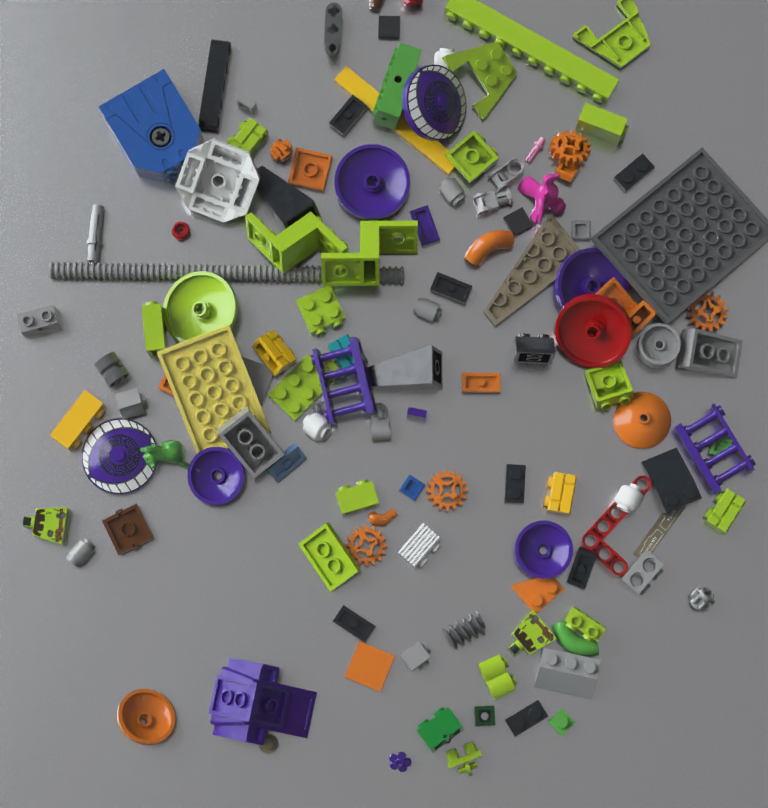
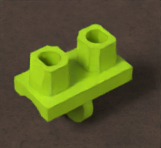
M473 741L463 745L467 755L461 758L456 748L446 751L449 769L464 763L465 766L458 768L460 774L467 771L469 776L473 775L471 769L478 766L476 761L468 764V761L482 756L481 751H478Z

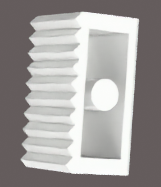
M423 523L399 550L398 554L415 569L417 566L422 567L428 561L426 556L430 551L434 553L441 546L439 543L441 538Z

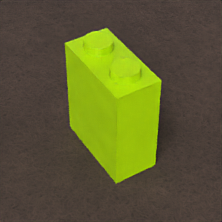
M585 102L575 130L618 146L619 141H624L629 126L626 125L627 118Z
M151 301L141 306L145 347L149 357H158L157 351L168 348L167 332L161 303L158 304L156 301Z

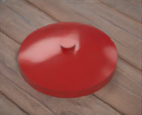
M585 294L573 298L561 309L555 324V336L562 352L572 361L586 367H605L617 362L628 350L632 339V323L625 309L615 300L599 294Z

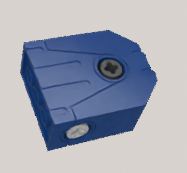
M165 69L98 106L103 118L140 177L160 182L175 180L178 174H180L188 150L203 142L200 127Z

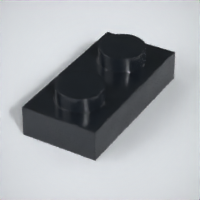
M352 95L332 118L329 125L344 136L367 109V105Z
M642 153L618 173L614 180L627 192L653 171L655 166Z
M437 272L430 291L466 304L473 286Z
M506 464L504 503L524 504L526 465Z
M580 546L567 582L585 589L598 553Z
M344 605L333 620L334 623L366 643L376 627Z
M539 700L507 718L505 722L516 737L549 716Z

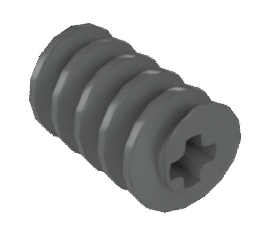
M476 611L477 618L472 614L469 615L470 621L463 618V625L458 621L455 622L456 628L449 625V632L443 628L450 645L455 649H458L457 642L463 646L465 645V638L471 642V635L479 638V631L483 635L486 634V626L478 611Z

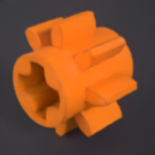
M278 139L270 146L272 150L270 152L271 157L276 162L279 159L281 162H285L293 154L291 151L293 147L287 139L284 142Z

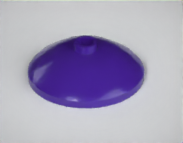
M209 447L197 453L190 462L187 473L188 484L193 494L199 500L212 505L224 504L233 500L240 493L245 480L244 467L231 450L223 447ZM218 472L222 474L221 479H217L216 474Z
M536 521L527 525L520 532L515 543V557L519 566L528 575L539 579H549L561 574L569 566L573 556V544L569 534L562 526L551 521ZM540 548H545L547 550V553L541 554L539 551Z

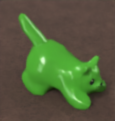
M166 440L162 442L161 446L150 445L140 448L141 452L145 453L143 459L149 465V468H154L158 461L176 463L186 469L189 468L190 463L182 460L183 444L180 441Z

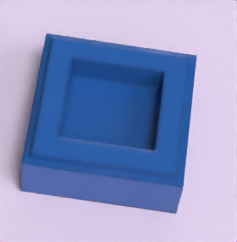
M409 474L399 491L413 501H416L426 485Z

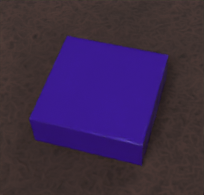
M408 408L407 417L426 421V410Z

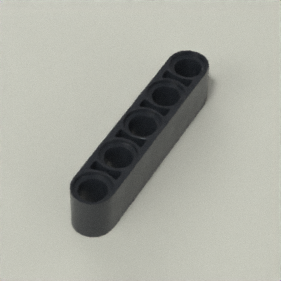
M211 40L198 126L202 129L218 130L231 50V42Z

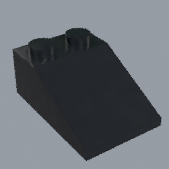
M521 333L519 336H515L514 362L552 364L556 352L554 338H549V335L546 334L530 337V334Z
M677 447L641 462L647 477L651 480V487L663 515L702 499L697 485Z

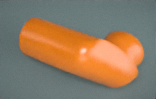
M391 508L385 514H377L373 511L369 513L368 519L373 525L386 526L398 514Z

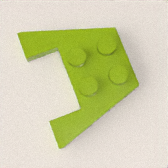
M634 0L617 1L616 4L627 18L601 38L597 39L587 25L576 31L572 37L618 68H623L651 46Z
M498 41L442 57L451 72L467 62L487 93L486 96L472 105L480 119H484L517 75L516 69Z

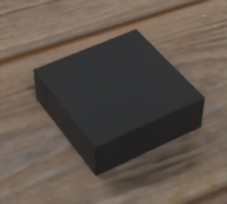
M379 16L378 38L400 39V16Z
M523 207L503 218L514 237L533 227Z

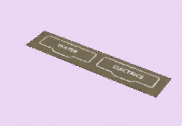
M686 506L666 515L662 513L633 554L639 558L646 549L652 554Z

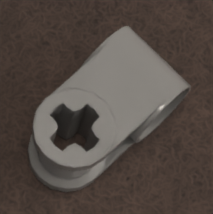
M518 158L511 159L503 166L492 171L488 178L494 181L498 187V192H500L523 175L524 163ZM513 165H518L521 170L519 172H512L510 168Z
M376 403L377 409L380 408L385 413H382L381 417H378V414L371 415L372 441L391 439L388 408L383 403Z

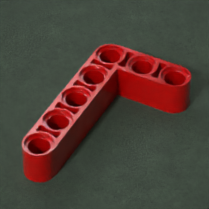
M642 475L637 477L632 484L637 485L638 481H644L647 488L640 490V492L645 495L650 490L652 483L647 476ZM614 502L583 535L580 543L582 547L598 553L596 561L611 575L621 577L628 571V564L604 541L605 537L628 514L620 510L621 516L614 518L611 515V510L614 508L619 509L616 507L617 503ZM599 523H606L608 530L606 532L599 531ZM588 536L593 537L595 545H586L585 538ZM600 550H607L609 558L606 560L602 559L599 556ZM615 563L623 565L624 570L622 573H617L614 570Z

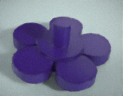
M399 752L398 756L391 754L389 757L391 761L390 767L393 770L398 768L400 772H405L412 763L410 758H406L404 752Z

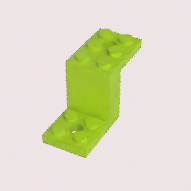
M252 212L245 216L247 239L283 274L317 250L321 253H348L349 248L346 242L340 240L335 232L325 226L319 216H315L312 212H309L277 235H275L272 229H268L261 218L256 217Z
M360 221V253H321L322 286H380V254L418 253V221ZM395 236H402V238H400V239H397V238H394V237H395ZM338 268H343V269H345V270H344V271H338L337 269H338Z

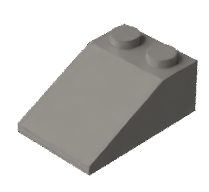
M696 328L683 329L677 367L737 378L743 340Z

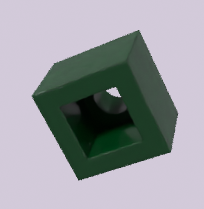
M494 705L474 707L475 727L495 726ZM483 712L488 714L487 720L481 718Z

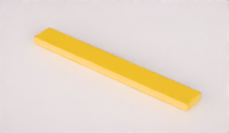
M345 66L334 81L350 95L356 96L366 104L367 109L373 113L379 92L348 66ZM401 111L394 131L449 176L455 169L454 165L445 157L449 150L439 141H429L417 135L409 126L404 113Z

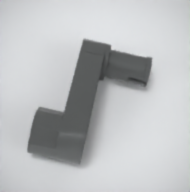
M338 3L328 4L325 10V52L328 56L334 57L338 55L341 46L342 8ZM332 7H337L336 10H339L335 17L328 13V10H332ZM331 25H336L335 28L338 27L339 30L335 32L334 36L330 35L331 32L328 33V28H331ZM334 45L336 50L331 52L329 46Z

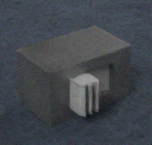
M325 401L311 405L313 413L323 414L327 410Z

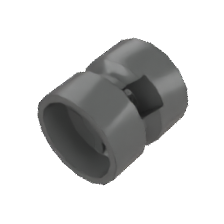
M115 352L106 354L94 364L98 372L104 374L103 379L109 388L118 385L130 375L125 366L120 365L121 360Z

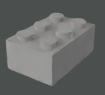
M248 406L217 429L218 435L253 478L257 477L285 455L283 449Z

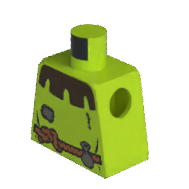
M67 507L37 508L35 517L24 516L23 527L33 528L32 535L34 537L65 546L70 509Z
M532 610L511 634L516 641L508 649L514 656H517L522 650H525L530 655L554 641L556 636Z

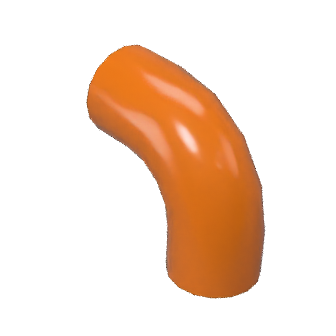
M495 230L486 233L469 247L465 258L471 264L479 266L492 251L496 249H510L514 244V235L509 230Z

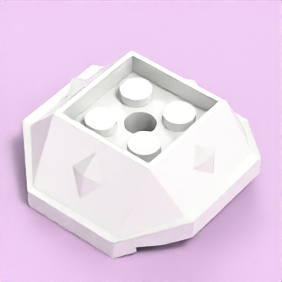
M213 138L188 150L175 188L180 193L189 210L224 223L247 214L260 176L249 151ZM215 176H221L224 182H216Z

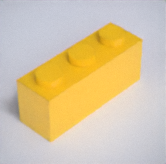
M84 390L50 436L70 452L72 449H76L80 445L81 437L84 433L88 434L93 428L92 423L96 418L99 419L104 414V403Z

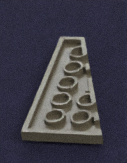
M552 213L549 214L485 308V314L495 326L555 282L557 271L562 262L569 255L580 250Z

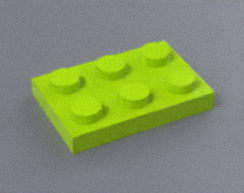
M307 354L267 394L294 422L323 394L317 367L313 365L311 357ZM334 379L327 380L329 387L335 382Z
M329 522L322 525L298 544L330 592L361 571Z

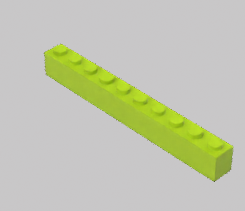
M449 0L445 6L444 13L450 20L461 22L468 30L474 29L485 39L490 38L495 42L498 41L502 48H508L513 55L517 57L522 56L531 65L542 67L547 74H554L560 77L563 83L576 86L579 92L592 95V98L597 102L607 104L618 85V78L477 0Z

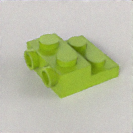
M474 130L445 154V157L469 183H472L482 173L488 171L499 159L498 152L492 146L489 147L485 143L486 139L482 134H477Z
M331 286L323 287L295 300L311 336L314 334L316 336L321 335L331 326L333 328L339 327L346 320L345 314Z
M621 360L605 367L585 370V376L597 410L601 408L602 410H609L617 403L626 405L631 399H634L633 389Z
M574 605L565 618L567 627L575 632L577 629L584 633L582 637L590 642H593V640L598 642L606 630V626Z

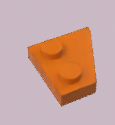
M555 577L549 579L536 578L511 586L531 611L534 610L536 614L564 590Z

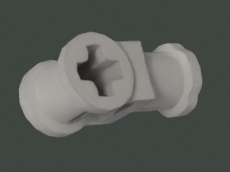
M509 188L499 193H495V191L481 192L473 196V199L477 202L478 215H485L498 210L501 205L513 204Z

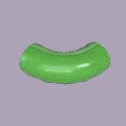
M566 621L553 624V629L559 643L568 652L580 656L599 655L598 643L595 640L590 642L584 637L579 636L575 631L566 626Z

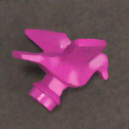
M558 173L545 175L543 177V185L530 176L525 177L519 183L518 190L525 195L534 197L536 201L530 215L534 223H537V221L542 223L543 211L548 207L556 215L561 214L566 208L564 200L558 197L559 190L554 184V181L560 178Z

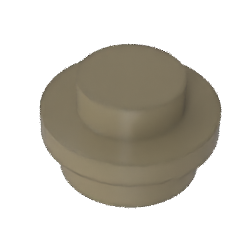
M266 734L264 745H259V748L264 753H272L278 747V740L274 735Z

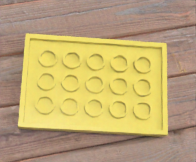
M229 324L157 351L196 453L209 447L229 448L218 435L217 429L246 406L250 408L266 430L271 432Z

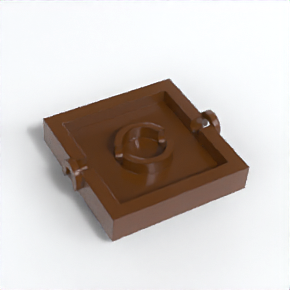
M137 503L124 510L119 509L115 512L116 514L102 520L119 556L132 549L135 550L140 545L154 539Z

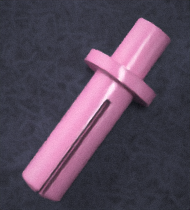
M543 137L538 142H534L535 146L526 158L528 163H531L539 150L544 148L542 146L545 142Z

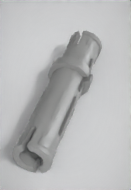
M102 205L92 206L86 260L91 263L99 262L104 209Z

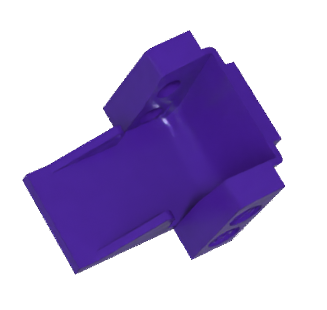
M229 658L227 667H222L221 674L216 676L208 714H212L210 723L215 725L213 735L264 745L267 730L307 738L317 692L277 683L280 667Z

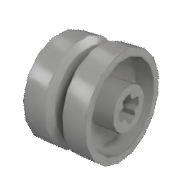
M656 323L648 326L643 330L637 341L636 352L638 358L649 368L661 369L667 367L675 360L680 351L681 341L679 334L667 324ZM657 343L661 345L660 348L656 347Z

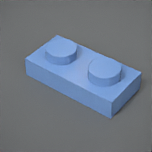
M295 442L283 451L284 456L267 468L276 482L280 481L307 458Z

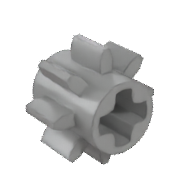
M697 587L690 595L692 598L691 605L698 611L702 609L708 611L715 603L712 600L714 598L713 592L706 587L702 590L700 587Z

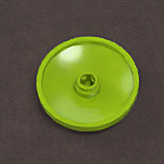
M206 271L193 272L176 281L168 291L163 306L165 325L170 334L179 342L186 341L227 324L232 329L238 313L237 298L230 284L220 276Z

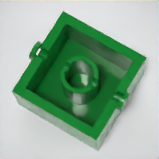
M444 707L440 708L434 713L435 717L430 721L426 719L418 725L419 729L417 732L432 753L444 744H449L452 738L464 730L462 724L449 707L446 709Z

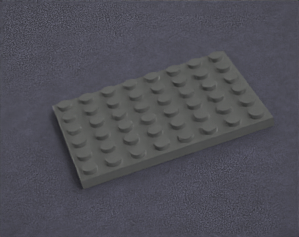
M702 147L602 228L590 240L657 313L665 324H669L768 241V219Z

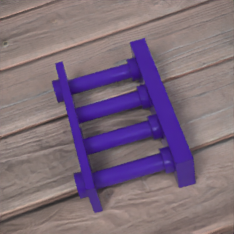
M357 337L349 339L350 344L348 347L321 354L317 348L312 349L313 355H311L313 365L317 367L327 409L324 411L325 417L333 425L338 424L336 417L361 410L366 411L369 415L378 413L361 341ZM349 354L353 356L354 363H352V366L325 372L324 361ZM352 373L358 375L359 381L357 384L330 391L327 380ZM358 391L362 393L363 400H361V403L334 410L333 398Z
M714 403L711 405L714 409L713 412L689 426H683L680 423L675 426V429L716 494L722 490L720 487L723 484L722 482L747 467L753 472L755 470L753 466L756 463L751 455L747 456L732 433L723 418L726 414L720 405L716 406ZM719 417L724 428L700 442L696 441L693 443L690 438L693 435L692 433ZM729 434L734 442L733 445L709 459L702 458L700 453L703 451V448ZM739 450L744 461L719 476H713L710 471L713 468L712 466Z

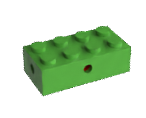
M400 43L399 48H394L372 116H375L373 123L395 130L403 108V89L408 77L416 70L422 52L421 49L404 43Z

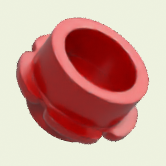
M185 222L175 223L172 228V235L178 240H184L185 237L187 238L190 235L189 225Z

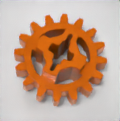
M565 130L564 134L559 131L558 136L554 135L550 143V154H553V159L558 158L559 164L565 162L566 167L568 164H572L573 167H575L576 163L582 165L583 161H587L591 152V143H587L588 138H582V133L575 134V130L572 133Z
M706 292L687 308L691 311L687 313V317L692 318L689 324L695 323L694 328L698 329L700 327L703 331L708 329V332L711 333L713 328L718 331L720 329L719 325L724 326L725 324L722 319L728 318V315L724 313L729 308L723 306L726 301L719 300L721 295L714 297V292H711L710 295H707ZM702 301V307L695 310L696 305ZM705 309L711 312L709 316L707 313H704ZM720 315L719 319L713 323V317Z
M448 469L445 470V474L438 471V477L432 475L433 482L428 481L427 483L431 486V488L426 489L427 493H431L428 496V500L433 499L432 506L438 504V510H441L442 507H445L446 512L449 511V507L456 510V504L462 506L461 499L466 500L467 498L463 494L468 492V488H463L467 482H461L462 475L455 476V470L452 474H449ZM451 478L452 480L450 482H444L441 479ZM435 485H437V487L439 488V494L437 496H435L434 493ZM452 485L451 494L446 493L442 496L444 492L443 487L448 488ZM457 485H459L460 487L459 496L457 493H455V488L457 487ZM444 499H450L453 502L444 503L441 501H443Z
M365 524L364 529L357 526L358 531H351L353 536H347V540L350 543L345 544V546L350 548L349 552L353 555L354 560H358L359 566L362 562H365V567H368V562H371L374 566L376 559L382 561L381 554L386 555L383 548H386L387 544L382 542L386 540V537H380L382 531L375 532V526L371 529H368L367 524ZM365 533L373 534L376 538L371 539ZM359 536L360 541L358 545L353 547L355 539ZM364 541H367V543H372V545H370V550H366V548H361L363 546ZM380 544L379 550L374 556L373 550L375 546ZM357 554H366L368 558H361Z

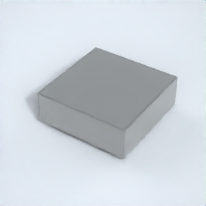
M239 94L236 99L238 106L254 113L257 109L256 102Z
M572 220V240L590 241L591 221Z

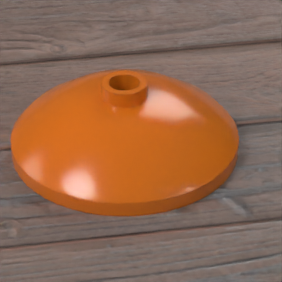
M649 392L633 393L634 399H631L628 404H618L613 418L614 428L619 438L627 445L637 449L652 448L661 443L669 433L671 414L668 406L660 397ZM645 415L647 421H641L640 416Z
M138 689L132 691L123 698L118 707L117 719L122 732L130 740L138 744L155 745L161 743L168 738L174 729L175 712L171 703L165 696L154 690Z

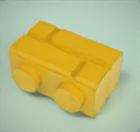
M274 329L259 337L252 345L274 376L290 368L297 360L294 352L288 349L282 337Z
M554 472L553 476H549L547 487L551 488L550 495H546L544 502L547 512L563 515L571 514L577 480L576 475Z

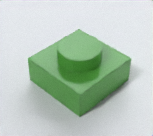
M720 438L710 445L708 454L712 456L731 446L733 440Z
M563 709L548 721L560 736H563L576 723Z

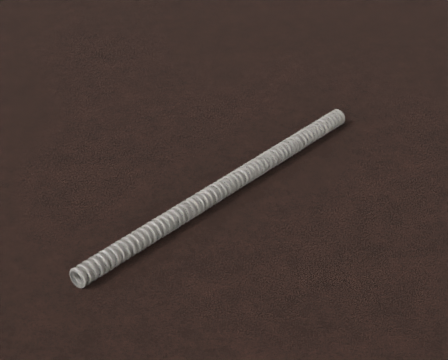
M50 262L48 268L50 279L54 277L56 279L60 277L62 279H65V277H68V279H71V277H74V279H77V277L83 279V277L95 279L97 277V279L109 278L110 280L113 278L116 280L119 278L122 280L125 278L127 280L131 278L133 280H136V278H139V280H142V278H145V280H148V278H151V280H154V278H157V280H160V278H163V280H166V278L178 280L193 272L206 271L214 273L224 280L228 279V281H231V279H234V281H237V279H240V281H243V279H246V281L258 280V282L264 280V282L270 280V282L273 280L276 282L279 280L282 282L285 280L288 282L290 280H293V282H296V280H299V282H302V280H305V282H308V280H311V282H314V280H317V282L322 281L320 265H317V267H314V265L308 267V265L297 267L295 265L284 274L277 267H273V265L261 266L260 264L258 266H255V264H252V266H249V264H246V266H243V264H240V266H237V264H234V266H231V264H228V266H225V264H222V266L216 264V266L210 264V266L198 264L196 266V264L190 265L189 263L187 265L183 263L181 265H178V263H175V265H172V263H169V265H166V263H163V265H160V263H157V265H154V263H151V265H148V263H145V265L139 263V265L127 263L125 265V263L113 264L112 262L109 264L106 262L103 264L100 262L97 264L95 262L91 264L89 262H86V264H83V262H80V264H77V262H74V264L68 262V264L62 262V264ZM383 266V268H380V281L382 283L394 281V283L400 282L403 284V266L397 268V266L395 268Z

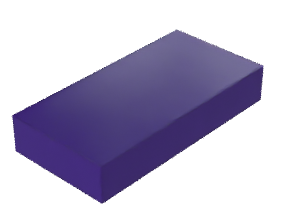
M428 205L410 211L412 220L418 221V237L422 247L440 242Z

